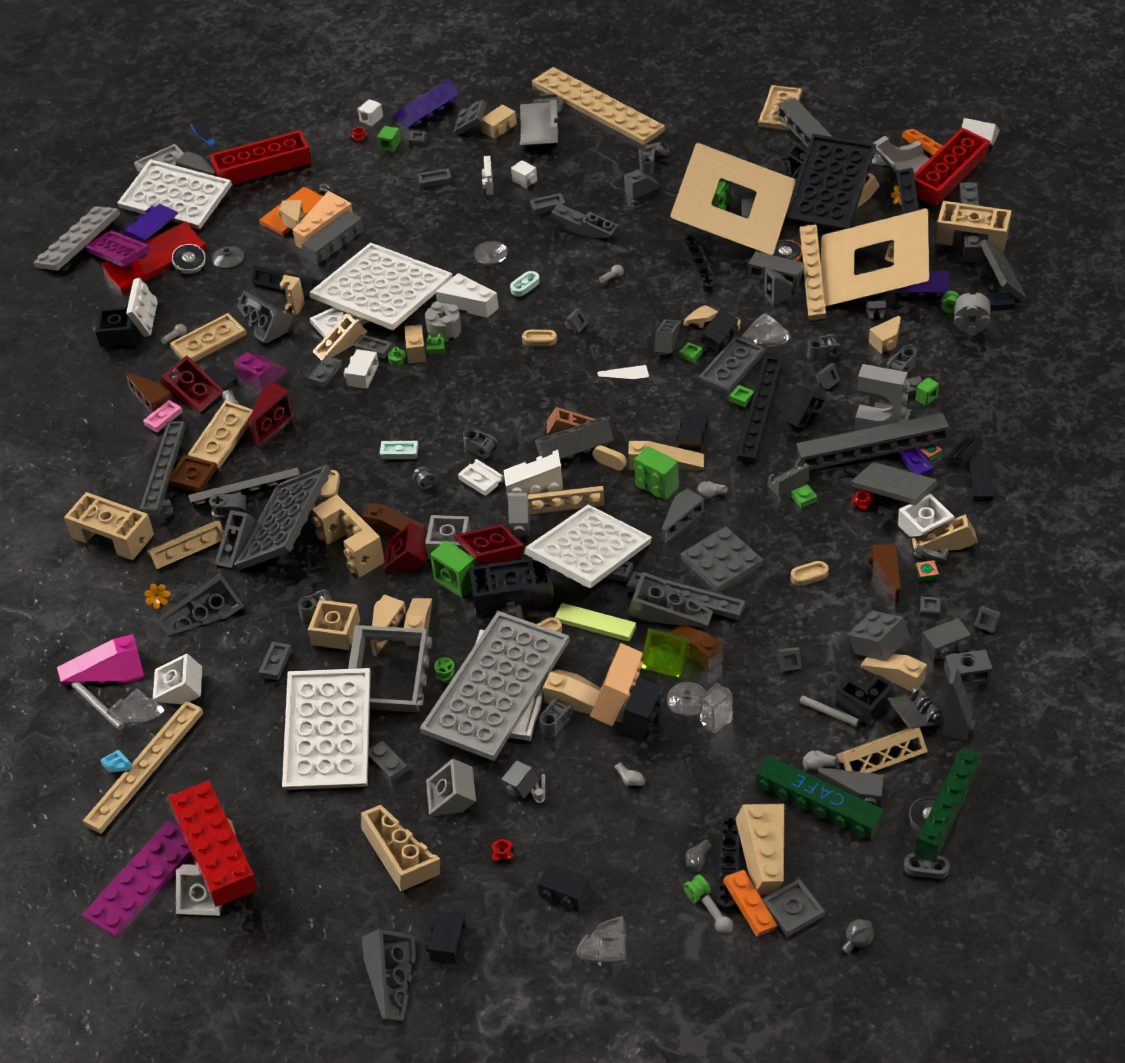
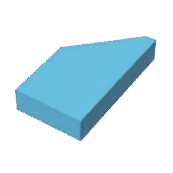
M119 750L100 760L109 773L133 769L131 762Z

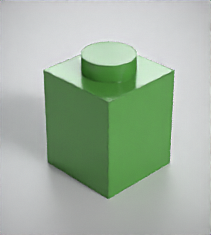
M389 126L382 128L377 136L379 150L395 151L401 141L399 128Z

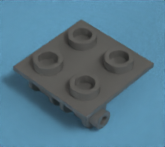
M917 686L912 688L911 696L887 698V701L910 729L942 724L940 722V710L930 701V698L926 696L922 688Z

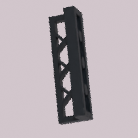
M254 266L251 279L252 283L285 291V287L283 289L280 288L283 276L300 278L303 296L310 297V291L322 282L261 266Z

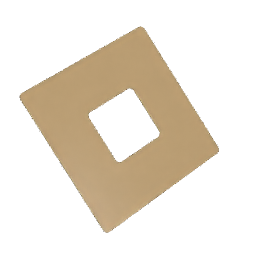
M697 143L670 216L675 220L773 255L796 180ZM723 178L757 192L749 218H744L712 206L711 202L719 179Z
M928 209L823 235L821 240V270L825 306L928 281ZM894 240L893 266L854 275V251L856 249Z

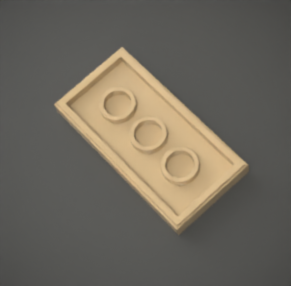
M772 85L758 121V127L789 130V127L778 117V103L792 98L800 101L802 89Z
M227 313L169 344L171 349L181 359L187 355L196 362L242 338L247 333Z
M225 400L188 453V456L217 463V469H220L250 425L249 418L253 410Z

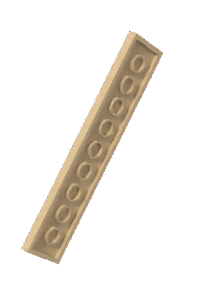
M554 67L532 80L533 87L546 94H555L557 97H561L565 104L642 145L647 144L665 131V125Z

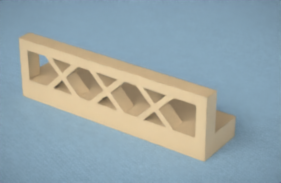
M603 486L528 495L529 513L538 514L580 509L587 505L592 507L605 506Z
M214 521L146 552L151 557L155 568L159 569L220 542L224 530L220 521Z
M917 727L885 736L838 753L836 756L839 758V763H844L846 771H852L850 762L857 759L863 762L858 772L871 773L928 751L921 730ZM917 738L920 749L916 751L909 750L907 746L910 740ZM892 746L901 748L899 756L896 758L888 755ZM873 753L882 755L877 765L869 763Z

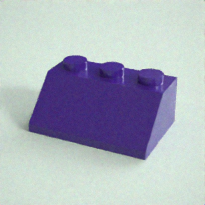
M158 204L156 207L152 205L145 211L146 215L140 214L134 219L136 223L126 225L123 228L124 232L122 235L144 242L177 216L178 213L162 204Z
M929 271L928 281L894 289V293H899V297H908L909 293H916L917 297H925L927 293H934L935 297H942L944 293L949 291V271Z

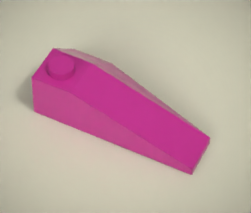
M133 634L113 639L57 667L61 684H72L74 682L86 684L88 681H98L99 684H106V681H117L118 684H125L144 679Z

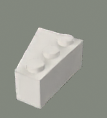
M459 273L436 291L437 302L455 304L458 306V310H466L468 314L488 318L498 309L496 292Z
M558 450L553 451L552 455L545 458L542 456L537 457V461L529 464L524 462L504 470L507 499L508 493H527L528 496L530 494L563 491Z

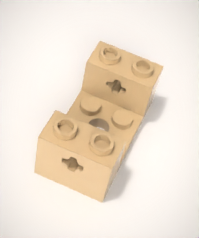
M943 201L937 222L935 243L952 246L956 230L988 234V242L1004 253L1012 210Z
M87 492L64 517L71 538L87 543L95 533L113 540L117 555L131 560L138 555L154 535L148 514Z
M338 495L312 509V521L316 527L315 534L319 540H323L329 545L344 535L348 538L344 540V554L348 561L346 565L351 573L354 572L360 578L384 563L380 536Z

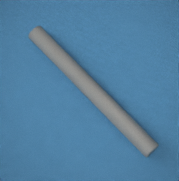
M74 682L71 684L77 692L118 730H122L125 727V724L81 683Z

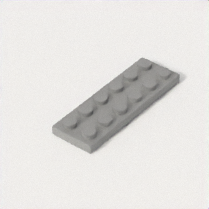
M93 207L76 225L70 227L66 234L60 236L56 243L50 245L46 252L38 256V259L33 262L35 267L58 271L120 215L119 210L110 207Z

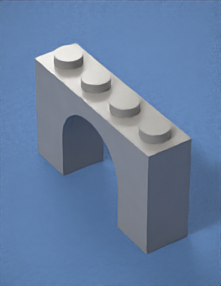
M862 364L858 375L857 390L879 394L887 398L892 406L882 409L860 405L855 417L856 431L897 423L905 419L907 408L904 405L907 404L908 394H905V391L907 392L909 387V380H906L907 372Z

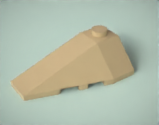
M629 441V470H635L634 459L647 446L677 460L679 470H704V454L651 441Z
M559 669L549 673L543 686L545 703L550 704L556 698L566 706H573L575 711L591 714L601 691L599 686L582 676ZM623 703L615 721L622 722L626 704Z

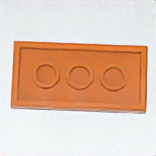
M303 187L286 200H302L304 218L323 196ZM280 204L259 219L260 225L284 236L292 229L284 225L282 217H279L278 209L281 207Z

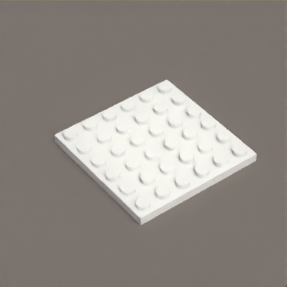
M369 243L311 290L310 298L394 330L429 300L440 287L452 279V273Z

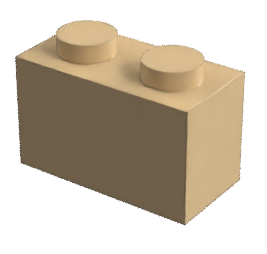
M504 105L499 106L482 118L481 131L496 139L517 125L516 112Z

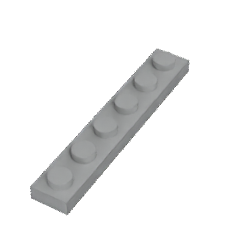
M297 467L188 496L190 502H194L197 505L205 503L206 498L216 494L242 493L241 489L249 488V491L260 489L261 484L267 483V486L276 485L280 479L285 478V481L300 474Z

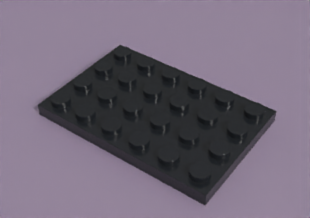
M812 134L791 195L785 221L817 225L836 230L849 229L877 148L876 144Z

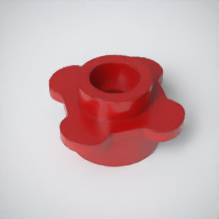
M356 127L352 130L350 139L362 141L364 137L368 136V132H365L362 127Z
M862 490L856 493L855 498L851 499V503L865 510L869 504L874 503V498L871 497L869 492Z
M500 839L492 843V859L494 861L512 859V842Z

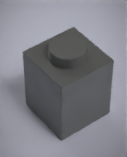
M516 760L501 780L506 786L505 790L511 796L515 797L517 795L525 799L540 779L532 767Z

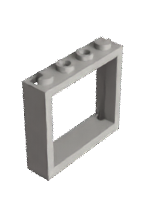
M355 625L348 669H361L366 639L421 642L412 701L370 698V709L419 712L420 705L422 706L424 703L422 688L426 686L427 676L424 674L425 667L428 668L429 655H427V652L432 646V637H429L427 629Z

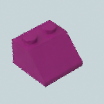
M246 352L234 361L238 378L261 391L287 372L282 366L258 354Z

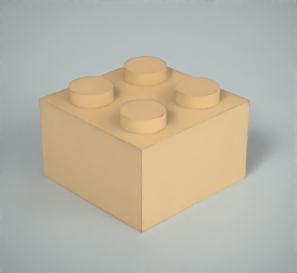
M319 600L308 628L311 645L349 650L353 641L355 625H359L360 622L358 606L356 604Z

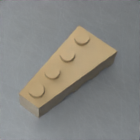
M743 804L735 819L750 880L759 895H770L776 892L783 883L784 804Z
M379 805L361 813V829L400 892L440 875V858L435 854L432 855L428 851L427 846L422 842L419 843L408 829L405 830L400 826L399 821L383 806Z

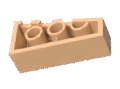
M328 191L293 229L296 246L302 249L301 244L347 211L353 213L351 203Z
M620 643L590 717L613 726L623 703L627 704L635 687L636 680L644 663L640 661L642 652Z

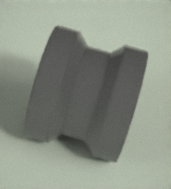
M425 466L417 468L412 475L413 480L423 490L431 488L436 480L435 476Z

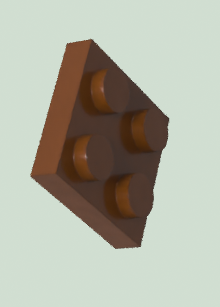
M184 455L172 471L168 485L198 493L202 492L217 470V463Z

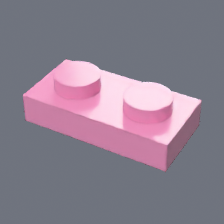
M168 400L143 420L144 425L155 432H159L167 425V422H171L182 413V408Z

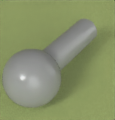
M614 265L610 272L599 277L600 283H604L613 277L622 276L624 274L623 267Z
M177 324L171 333L161 338V342L166 344L178 336H184L187 333L186 326Z
M709 895L705 896L702 902L715 919L716 930L721 934L730 933L733 929L732 920L721 914Z

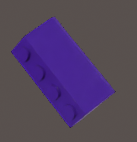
M447 79L405 105L392 118L406 127L411 125L415 127L422 122V118L428 119L434 115L433 111L439 112L445 108L444 104L450 105L455 102V97L459 93L450 79Z

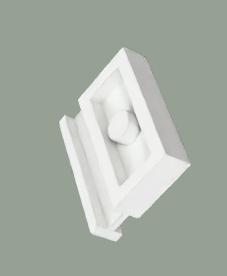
M484 156V169H482L483 189H486L487 195H493L490 156Z
M476 459L474 460L475 463L468 465L458 474V479L486 496L498 486L500 481H504V477Z

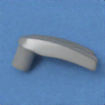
M545 774L541 776V789L537 782L535 785L536 790L534 788L531 790L536 803H543L545 800Z

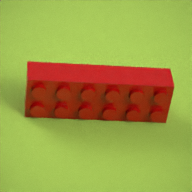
M962 127L914 173L917 198L936 207L987 156L990 141Z
M301 130L210 154L212 168L216 172L217 177L231 180L232 185L312 163L309 146Z
M208 780L168 796L174 817L215 908L256 891L257 886L254 874L210 781Z

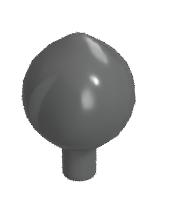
M863 919L852 921L846 929L848 941L841 949L849 954L855 946L861 948L869 945L874 937L871 922Z

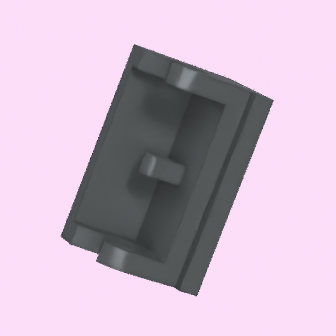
M801 459L796 461L795 468L776 478H774V474L769 475L767 486L779 497L809 480V465L805 463L801 466Z

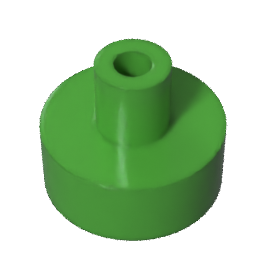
M398 347L393 348L388 353L389 363L393 366L404 364L406 361L405 352Z

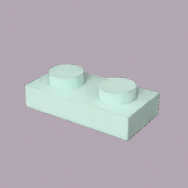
M381 441L380 459H417L418 441Z

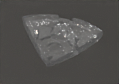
M764 313L751 324L741 339L759 346L770 343L771 346H776L791 339V336L776 320Z
M136 688L124 700H118L106 711V714L124 723H143L157 718L165 710L151 697L148 698Z
M623 916L610 919L598 925L591 938L589 934H586L577 948V957L596 961L625 960L626 939Z

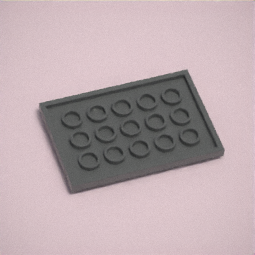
M327 464L276 485L234 564L238 570L246 567L250 568L252 565L263 563L271 558L274 559L279 555L289 553L293 549L296 538L301 534L302 526L308 520L307 516L314 508L317 497L322 493L323 485L329 479L328 476L332 469Z

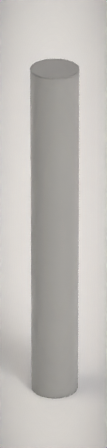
M803 695L800 698L799 703L856 727L860 719Z

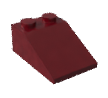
M187 355L161 376L159 383L165 390L168 389L174 399L198 413L202 412L224 392Z
M274 382L260 392L249 418L254 445L257 448L294 417L289 390Z
M503 524L454 536L455 540L475 560L488 564L520 560L524 547Z

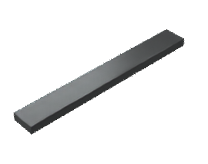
M167 422L139 511L148 515H159L186 429L185 422Z

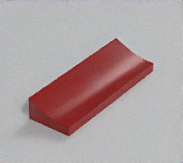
M186 221L144 242L150 246L151 251L147 253L146 257L134 260L132 265L122 267L106 261L102 263L105 277L122 293L132 288L134 279L140 278L144 282L173 267L172 254L179 246L193 244L199 246L204 251L206 250V245Z

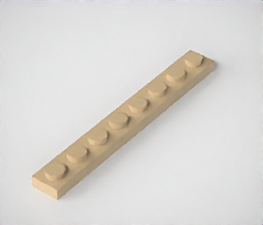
M807 225L800 227L808 317L809 321L825 319L827 316L817 225Z
M188 701L182 704L133 761V769L126 770L85 817L83 823L86 827L100 834L107 828L203 714L202 708Z

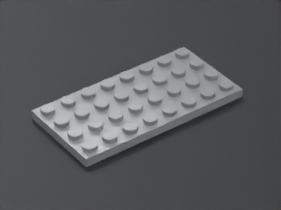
M498 611L421 725L420 732L494 761L570 642V637Z

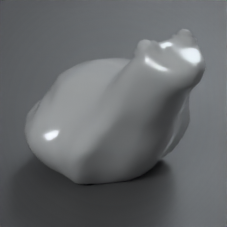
M703 481L696 488V494L704 498V500H709L712 497L725 494L728 487L710 481Z
M819 750L810 751L803 758V766L807 772H816L819 767L836 766L839 762L838 757L825 754Z
M620 762L614 766L627 787L644 786L645 778L641 773L635 770H628Z

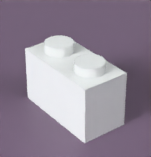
M356 350L354 356L350 358L348 368H345L344 371L347 386L368 389L379 366L377 352Z

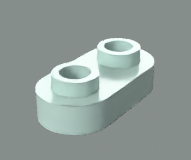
M528 271L511 283V293L519 297L528 293L539 284L538 273Z

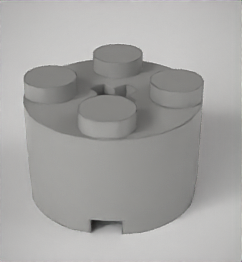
M970 293L961 295L956 300L954 311V324L957 328L973 336L988 327L991 315L989 299L980 293H976V295H970Z
M441 302L432 303V306L425 313L427 333L431 337H438V334H440L441 337H444L445 342L449 341L448 338L454 337L455 339L461 333L458 306Z

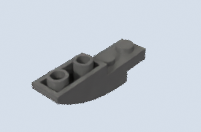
M560 203L553 209L550 216L564 223V229L589 237H611L618 228L617 224L596 214L588 212L587 215H584Z

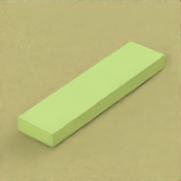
M564 603L561 604L555 615V618L559 619L562 624L628 642L636 629L635 622Z

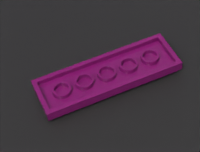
M114 231L107 232L84 247L86 252L122 267L132 265L134 260L146 257L147 253L151 251L148 244Z
M167 821L82 914L83 920L117 939L175 875L176 870L184 865L192 856L179 826Z

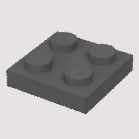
M481 100L474 102L467 109H462L459 112L454 132L460 135L481 123L487 103Z
M800 879L762 899L775 922L787 937L825 916V910Z

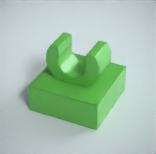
M438 334V337L428 335L427 355L445 354L444 337H441L440 334Z

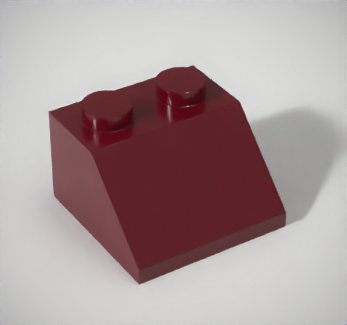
M409 523L387 541L383 570L414 571L419 566H423L427 560L425 543L428 532L413 523Z

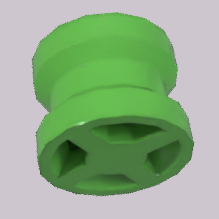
M955 291L944 293L941 304L942 310L947 313H954L955 303L960 295Z
M444 657L435 662V675L439 682L449 683L455 676V666L452 659Z
M700 874L696 875L693 881H687L683 884L686 895L694 903L698 902L701 896H707L711 893L709 884Z

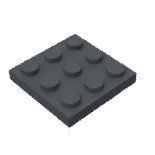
M726 526L681 553V559L717 593L763 565V559Z

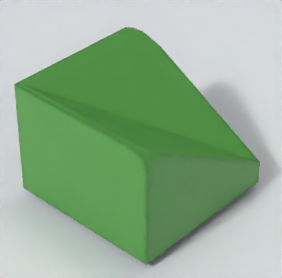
M930 378L925 379L916 387L915 399L925 406L938 397L939 383Z

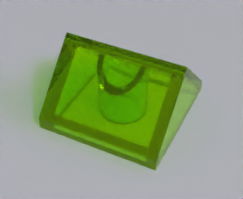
M648 628L642 656L644 663L641 668L680 677L689 656L688 637Z

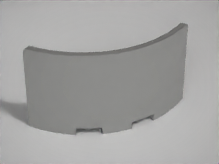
M550 100V103L521 104L520 145L558 143L557 123H555L558 121L557 100Z
M886 136L874 142L877 147L875 152L895 172L913 167L915 173L929 160L924 154L922 144L919 141L910 145L900 146V148L892 145Z

